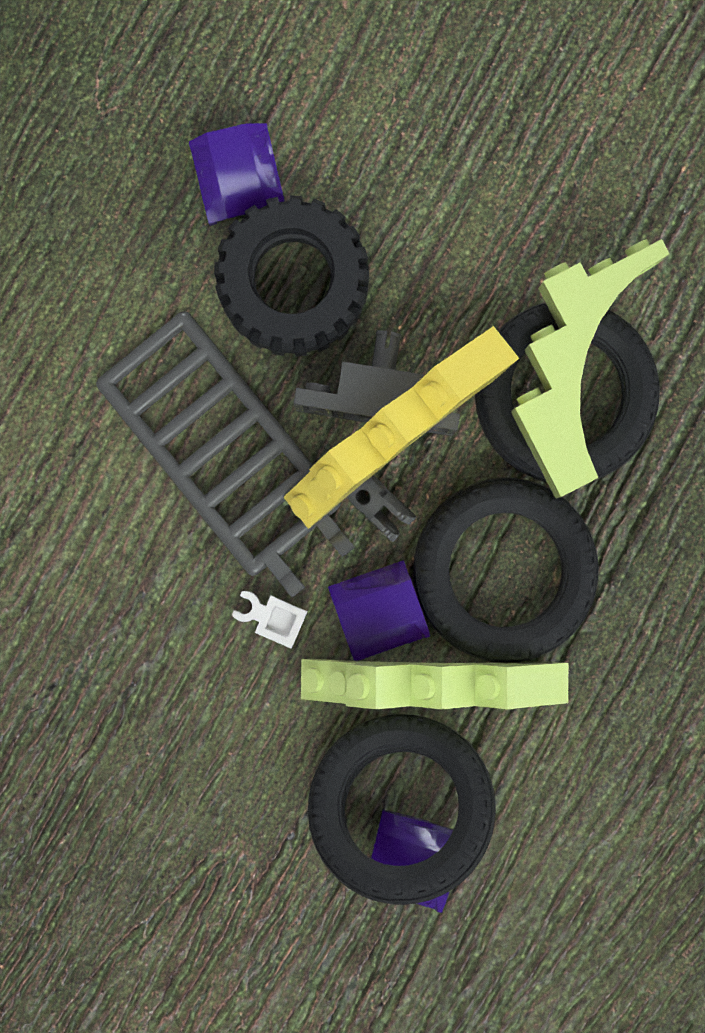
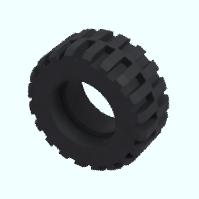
M290 195V201L279 202L278 197L266 199V206L257 209L256 205H253L245 210L246 217L241 222L235 219L228 228L229 236L226 240L222 239L217 250L219 259L218 262H215L214 275L217 282L215 287L218 298L233 327L241 336L244 335L249 339L250 343L260 349L266 348L271 350L272 354L284 356V353H293L297 357L307 356V352L314 350L321 352L329 348V344L335 340L340 341L348 334V329L352 324H356L361 316L363 305L366 303L369 285L366 249L362 247L360 235L355 227L349 226L345 222V216L337 209L333 212L326 209L325 202L313 199L312 203L303 202L302 196ZM288 242L305 243L319 250L325 257L331 273L330 286L323 300L316 307L298 314H285L269 307L259 296L255 285V272L260 259L270 249Z

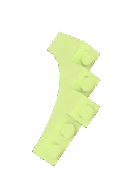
M645 239L625 250L627 257L614 264L611 258H608L588 269L591 274L589 277L581 262L570 268L564 262L544 273L547 279L542 282L538 289L559 329L555 331L553 325H550L531 335L533 343L527 346L525 352L546 392L542 394L538 387L518 397L517 401L520 406L514 408L511 413L555 498H560L598 478L586 448L580 417L581 379L587 351L601 319L619 293L635 278L660 263L669 255L662 239L651 245Z
M301 659V699L342 703L349 707L368 709L407 706L433 709L471 706L515 709L568 703L569 663L550 661L410 663Z

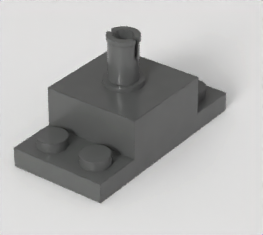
M378 330L376 331L372 366L342 362L337 394L331 393L330 386L306 383V389L296 388L294 406L297 412L367 423L380 409L411 389L424 375L396 370L402 335L391 332L389 348H385L387 331ZM450 413L426 433L452 437L458 431L460 414Z

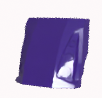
M267 123L241 124L207 132L189 141L209 226L216 225L217 222L229 218L246 215L245 210L253 205L260 209L267 205L266 199L278 197L279 202H284Z
M404 560L328 586L354 661H359L430 637Z
M382 809L371 859L393 866L419 863L437 853L448 841L454 829L417 817ZM449 892L435 899L417 904L442 913Z

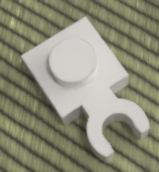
M242 591L240 596L251 601L252 610L247 614L234 610L232 616L241 622L258 621L256 634L292 649L308 611L272 595L267 605H263L260 603L257 595L250 591Z

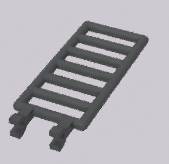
M186 311L178 313L97 379L96 386L249 575L256 576L268 567L291 597H295L306 587L280 557L316 527L320 529L342 557L355 548L330 517L341 507L342 502L309 529L300 519L255 557L241 541L240 537L286 501L284 496L310 472L309 469L313 464L190 313ZM183 330L197 349L129 403L116 384ZM206 361H209L222 377V380L154 433L140 415ZM233 391L247 410L179 464L165 445ZM258 422L272 441L204 495L190 476ZM283 452L297 471L229 526L215 507Z

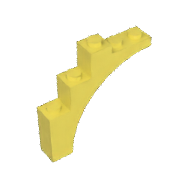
M493 326L434 366L411 389L380 409L361 429L330 449L309 469L310 472L284 496V499L291 506L293 513L309 529L429 429L497 379L519 357Z

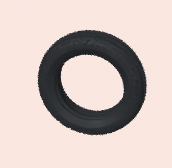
M546 303L522 311L499 329L498 332L519 359L497 379L475 394L478 419L492 447L512 467L544 482L547 481L511 413L514 409L511 398V383L515 368L526 353L525 349L529 344L533 343L530 336L550 325H553L555 331L559 329ZM607 310L601 319L591 344L602 350L614 364L621 382L622 399L619 413L611 428L600 439L586 446L597 473V479L616 471L639 451L654 425L660 398L658 372L647 344L626 320L610 310Z
M494 478L471 484L457 491L434 511L425 524L416 546L413 575L416 594L425 616L433 628L448 643L475 658L491 662L508 663L527 661L547 654L563 644L576 632L593 604L598 585L599 566L592 535L583 518L563 497L555 498L551 489L532 481L517 478ZM498 513L517 514L540 525L554 541L561 561V580L551 604L533 620L512 627L492 626L472 617L458 602L453 592L449 575L451 554L462 533L479 519Z
M393 714L377 717L359 724L340 737L321 760L314 774L308 798L309 828L315 848L323 863L342 884L355 893L386 904L408 905L426 902L442 896L457 887L480 863L489 846L495 824L496 803L494 788L488 770L477 751L463 736L447 725L427 717L411 714ZM398 752L420 754L438 763L452 778L457 790L459 803L457 822L445 845L428 859L406 866L383 864L362 853L349 833L345 816L346 799L349 789L361 770L379 757Z

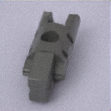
M374 475L347 496L348 500L391 542H394L400 533L397 527L380 511L384 506L405 524L409 525L416 519L415 514ZM364 490L369 492L371 498L365 495Z

